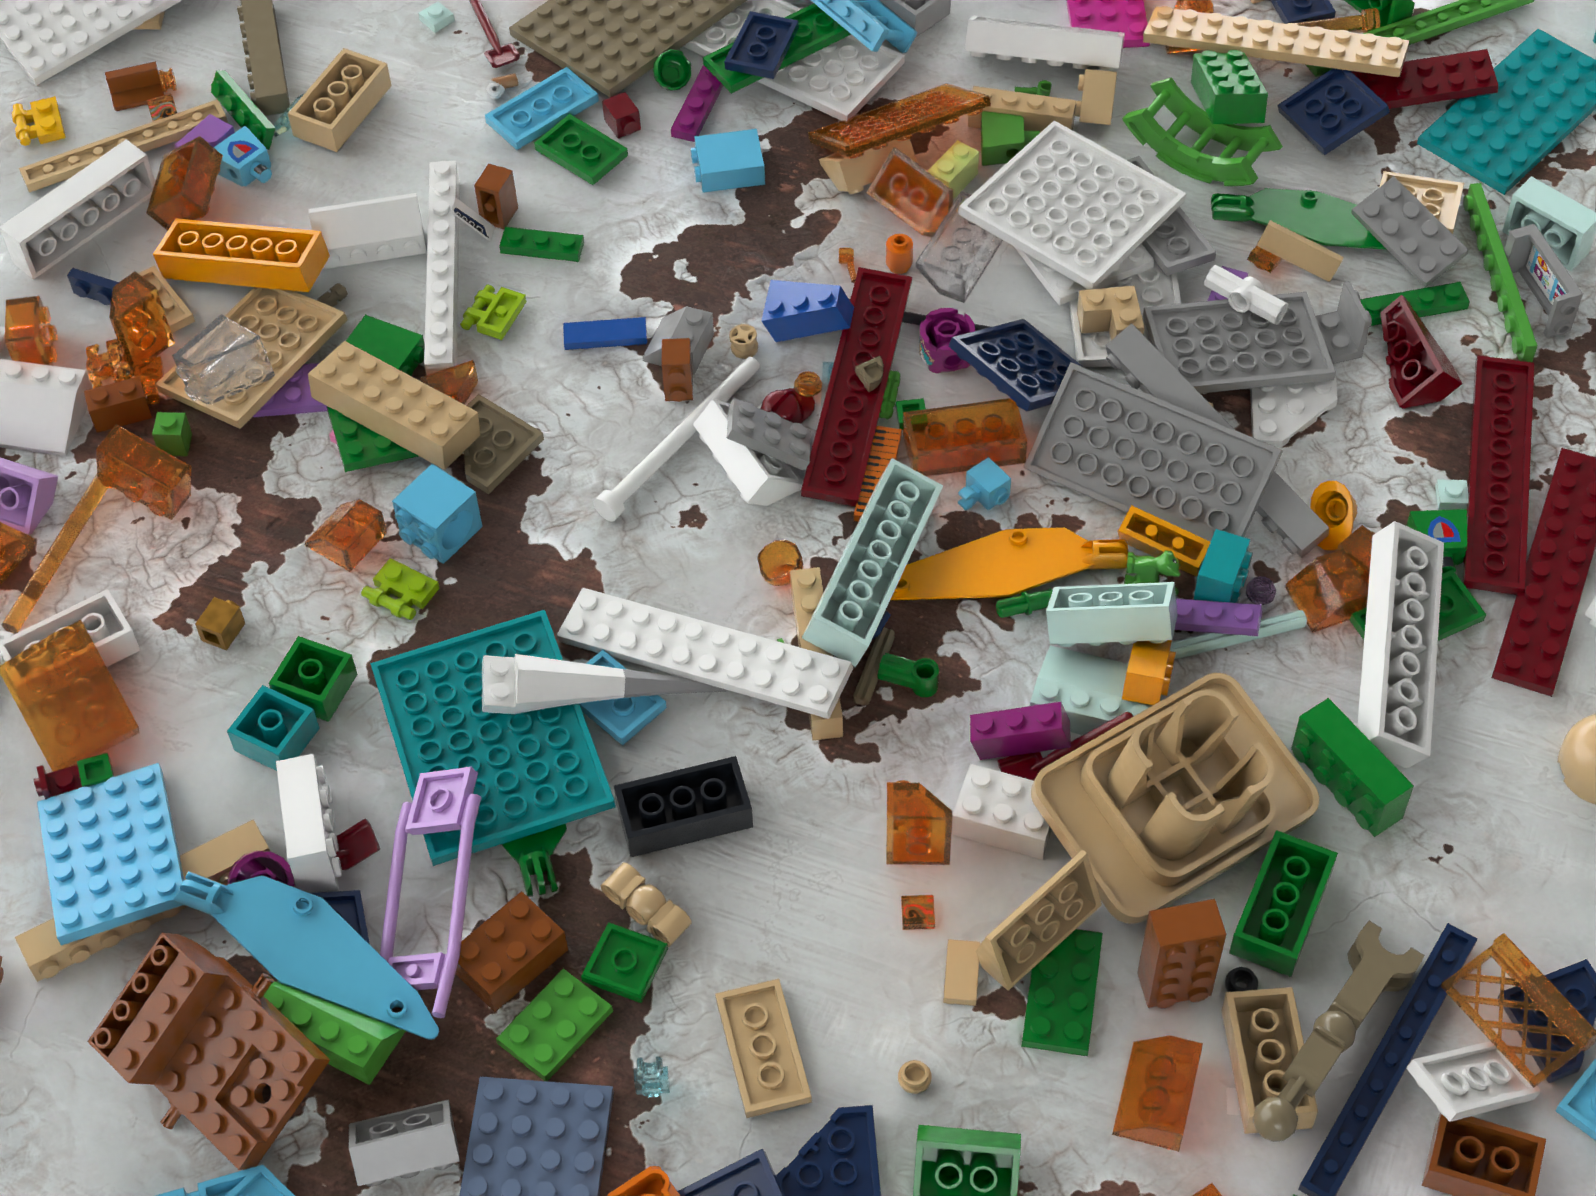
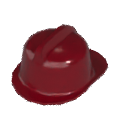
M789 388L769 393L763 400L760 409L776 413L781 418L792 423L801 424L814 411L815 401L807 391Z

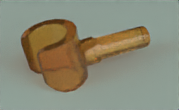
M839 248V264H847L851 282L855 283L854 250L852 248Z

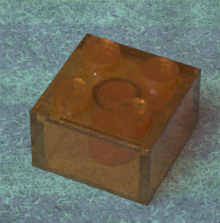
M40 296L6 300L5 344L13 361L53 366V362H57V352L53 345V342L58 340L57 329L55 325L50 324L48 306H43Z

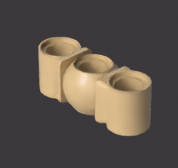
M623 862L601 884V889L606 897L619 905L622 910L626 907V911L631 918L641 925H647V931L655 939L668 943V947L692 924L690 917L682 908L673 904L670 899L666 902L662 892L651 884H645V878L628 863Z

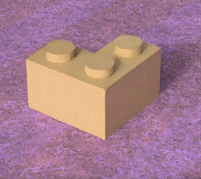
M1085 69V75H1079L1078 91H1083L1082 101H1076L1075 116L1080 117L1079 122L1111 125L1117 72Z
M1135 286L1079 290L1077 316L1081 334L1109 331L1112 340L1131 323L1144 334V324Z

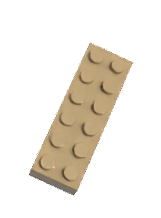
M346 341L340 344L308 373L311 397L337 410L346 417L390 439L392 442L444 470L480 436L479 415L477 411Z

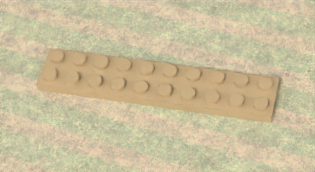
M1168 6L1155 7L1143 34V42L1204 51L1210 50L1218 53L1239 50L1245 53L1247 57L1400 77L1410 41L1399 37L1375 36L1371 33L1359 34L1351 33L1347 30H1329L1318 26L1306 27L1295 23L1284 24L1270 20L1247 19L1243 16L1231 17L1219 13L1209 14L1195 10L1172 9Z

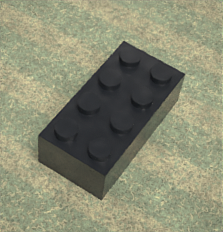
M736 756L614 785L616 805L630 857L753 828L752 807Z

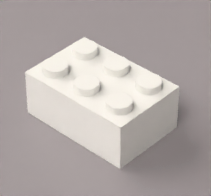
M974 764L969 765L952 814L951 835L1043 860L1052 829L1032 801L1031 787L1034 782L1033 780Z

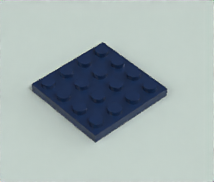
M1025 319L954 336L948 346L957 353L960 359L967 361L977 370L978 374L986 377L1000 392L1009 396L1016 402L1019 408L1025 411L1051 405L1070 362L1082 366Z

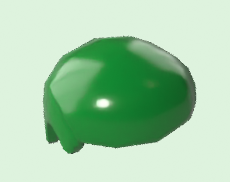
M670 49L660 54L654 62V78L666 90H679L686 86L691 78V62L684 56L682 51Z

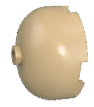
M1596 714L1587 716L1573 725L1566 734L1558 754V763L1565 777L1564 782L1567 787L1578 797L1596 805Z

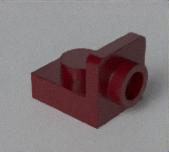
M43 765L37 766L39 778L34 779V785L39 797L44 796L45 799L82 787L78 765L50 773L46 772Z

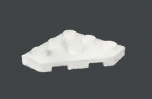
M1336 377L1330 381L1250 388L1252 437L1277 448L1285 446L1292 436L1298 432L1302 433L1315 423L1317 417L1325 411L1329 412L1336 406L1338 399Z

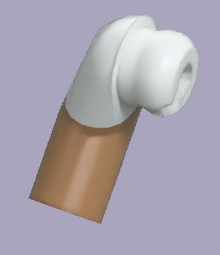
M516 74L492 78L486 88L487 96L491 99H498L506 88L518 86Z

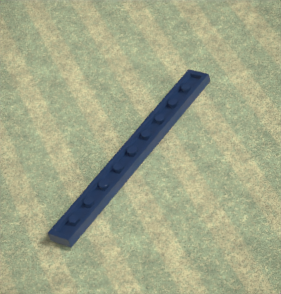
M1447 923L1300 1183L1298 1190L1308 1196L1337 1195L1478 938Z

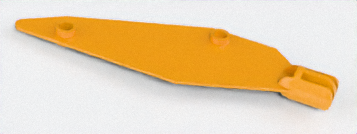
M1065 527L1005 529L907 564L890 600L1010 597L1085 569L1127 568L1128 542L1125 539L1088 541Z

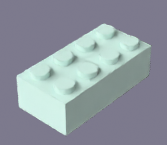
M1175 582L1054 587L1046 610L1050 644H1058L1061 647H1070L1076 643H1089L1092 646H1100L1106 642H1119L1123 645H1129L1137 641H1150L1151 643L1159 644L1172 640L1177 620Z

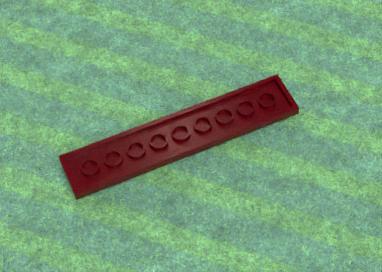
M858 267L850 299L854 306L851 326L849 329H843L810 454V463L807 466L801 489L802 497L856 507V503L859 501L912 285V277ZM880 356L883 361V377L880 384L873 391L868 392L856 375L855 366Z
M1477 355L1475 361L1468 477L1467 550L1464 556L1462 581L1466 588L1512 595H1517L1518 592L1524 593L1534 386L1533 362Z
M1561 448L1526 562L1524 593L1518 592L1491 677L1493 679L1551 697L1553 695L1596 547V457Z

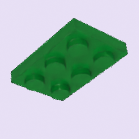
M568 114L534 142L536 151L591 185L597 183L628 156L626 147L571 114Z

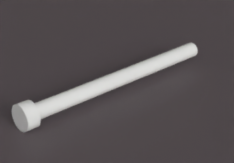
M748 357L612 491L604 490L593 501L594 508L599 515L608 521H615L624 512V503L697 431L693 423L711 400L727 402L760 369L759 362L753 357Z

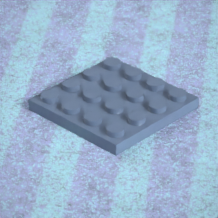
M480 1076L459 1196H599L614 1094L613 1086Z

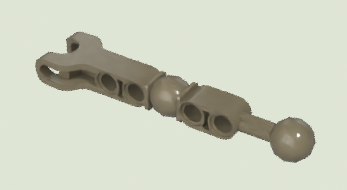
M1370 920L1365 924L1347 953L1353 973L1329 1009L1315 1020L1313 1032L1282 1077L1287 1081V1084L1278 1097H1268L1255 1108L1253 1123L1256 1131L1264 1139L1272 1142L1284 1141L1295 1133L1298 1123V1115L1295 1109L1304 1095L1314 1096L1340 1054L1353 1045L1357 1029L1379 996L1386 991L1397 992L1406 988L1422 962L1424 954L1412 947L1405 954L1396 955L1388 952L1379 941L1382 928Z

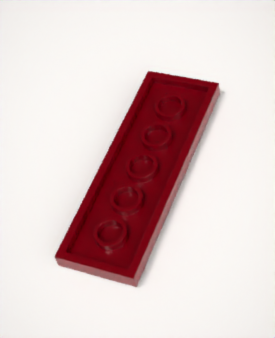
M1488 49L1405 61L1400 77L1351 71L1389 106V109L1498 93V82Z

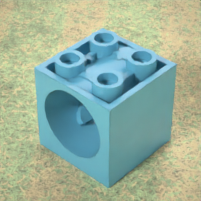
M431 464L392 500L395 511L394 516L397 520L399 535L402 540L409 545L414 544L428 558H435L442 564L452 557L483 527L476 492L434 464Z

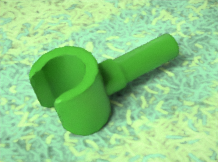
M1042 80L1038 83L1037 87H1015V92L1049 96L1052 84L1047 80Z

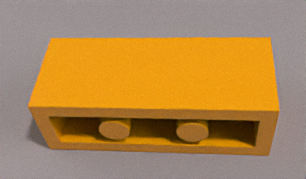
M1132 505L1118 529L1119 539L1127 540L1128 545L1153 557L1160 556L1164 551H1172L1179 560V569L1198 577L1199 570L1210 545V541Z
M1172 640L1159 644L1151 643L1150 641H1137L1133 643L1122 700L1155 705L1160 702L1161 695H1168L1176 652L1170 651Z

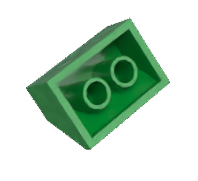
M918 1124L913 1196H1017L1021 1134Z

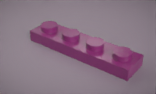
M704 65L671 127V137L695 142L694 136H699L724 86Z

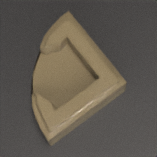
M880 356L855 366V373L868 392L873 391L882 380L883 361Z

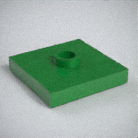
M608 922L581 975L582 982L642 1003L668 950V943Z

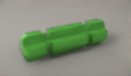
M890 371L879 417L881 419L885 418L888 420L893 415V407L895 406L901 374L898 371Z

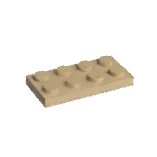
M775 979L715 993L746 1118L812 1103V1096L780 980Z

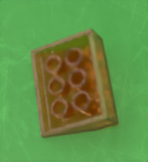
M81 620L52 633L0 665V675L52 772L77 765V761L93 757L140 733L137 722Z

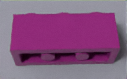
M1062 702L970 715V742L980 760L1070 748V720Z

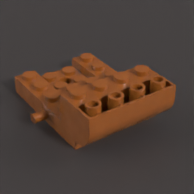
M162 932L87 1041L128 1083L154 1085L168 1099L171 1107L160 1121L164 1127L173 1129L180 1116L184 1115L238 1170L249 1169L259 1164L330 1061L312 1041L264 997V994L274 982L271 976L262 973L253 986L223 957H215L210 951L191 939ZM268 1084L271 1088V1098L268 1102H265L262 1097V1091Z

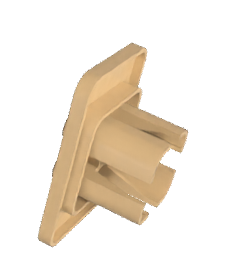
M1211 673L1047 765L1040 770L1031 787V798L1035 807L1070 857L1073 859L1081 850L1088 854L1102 903L1114 918L1128 924L1140 923L1146 920L1149 911L1166 908L1271 844L1276 830L1288 834L1302 826L1313 816L1319 806V793L1313 782L1241 685L1233 677L1224 673Z

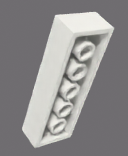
M973 15L968 19L965 51H971L970 55L975 57H986L989 53L996 54V59L1011 60L1015 56L1022 57L1021 62L1037 63L1040 59L1047 60V65L1062 66L1066 62L1073 63L1072 67L1077 69H1088L1089 65L1098 66V70L1114 71L1115 68L1119 69L1121 65L1125 33Z
M126 139L1 225L0 231L13 264L34 280L156 194L158 189L147 154Z

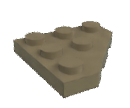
M478 394L466 405L478 412L480 436L464 451L465 474L469 483L489 494L544 440L543 432Z

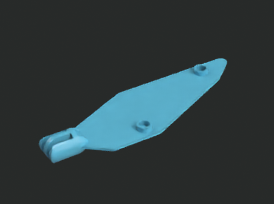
M188 871L185 877L186 880L182 882L179 888L180 891L176 893L174 901L212 915L279 983L425 1039L432 1040L438 1036L439 1028L419 993L323 898L263 875L224 885ZM395 1007H399L402 1009V1011L398 1013L392 1012L391 1010Z

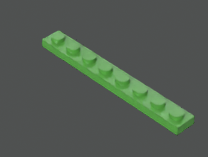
M1481 183L1470 184L1468 194L1463 198L1464 210L1469 213L1471 230L1476 233L1477 248L1483 253L1484 269L1489 271L1491 277V289L1496 291L1498 310L1503 312L1505 330L1507 333H1510L1512 338L1513 353L1517 354L1519 361L1532 362L1538 346L1482 185Z

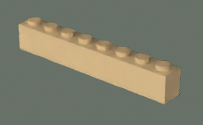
M254 819L180 855L184 880H186L185 877L188 871L227 885L230 870L234 863L244 854L256 850L270 851ZM182 905L62 946L57 939L54 918L16 936L15 939L29 969L38 982L44 978L55 976L60 970L74 963L85 961L90 955L104 948L115 946L120 940L134 933L145 931L150 925L164 918L175 916L180 910L188 906Z

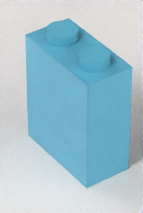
M757 129L694 136L695 147L691 148L692 163H697L698 165L694 167L696 182H701L703 193L765 185V168Z

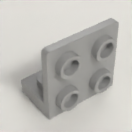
M1350 281L1343 283L1337 311L1316 316L1333 364L1362 358L1364 346L1367 344L1368 329L1372 324L1369 311H1365L1361 304L1359 292L1354 290Z

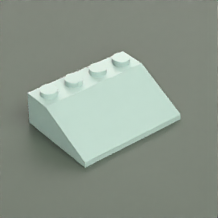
M1051 645L1040 669L1030 701V706L1062 702L1070 720V732L1080 735L1088 733L1125 712H1130L1135 716L1153 705L1122 700L1129 663Z

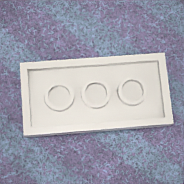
M1499 1039L1416 1058L1407 1066V1070L1415 1078L1418 1086L1427 1093L1437 1106L1438 1111L1449 1122L1535 1100L1541 1092L1540 1088Z

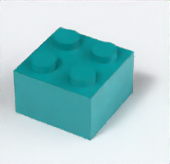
M1215 529L1198 573L1193 600L1239 602L1241 595L1239 592L1241 587H1244L1249 574L1248 568L1253 553L1248 551L1250 539Z
M262 685L227 730L234 751L277 771L276 761L299 757L320 727L313 708Z

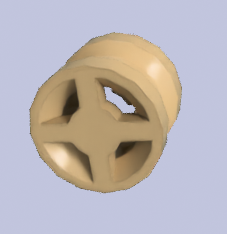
M740 324L732 328L729 334L732 354L740 359H747L756 355L758 352L756 329L748 324Z

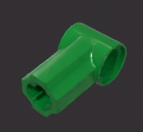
M885 653L880 662L877 678L912 688L916 695L926 698L931 697L938 690L939 667L930 658L914 661Z

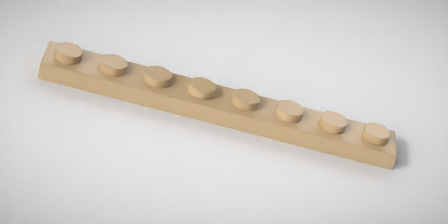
M217 99L21 167L19 170L30 193L71 178L126 139L141 151L146 152L181 140L209 114L226 123L228 121Z

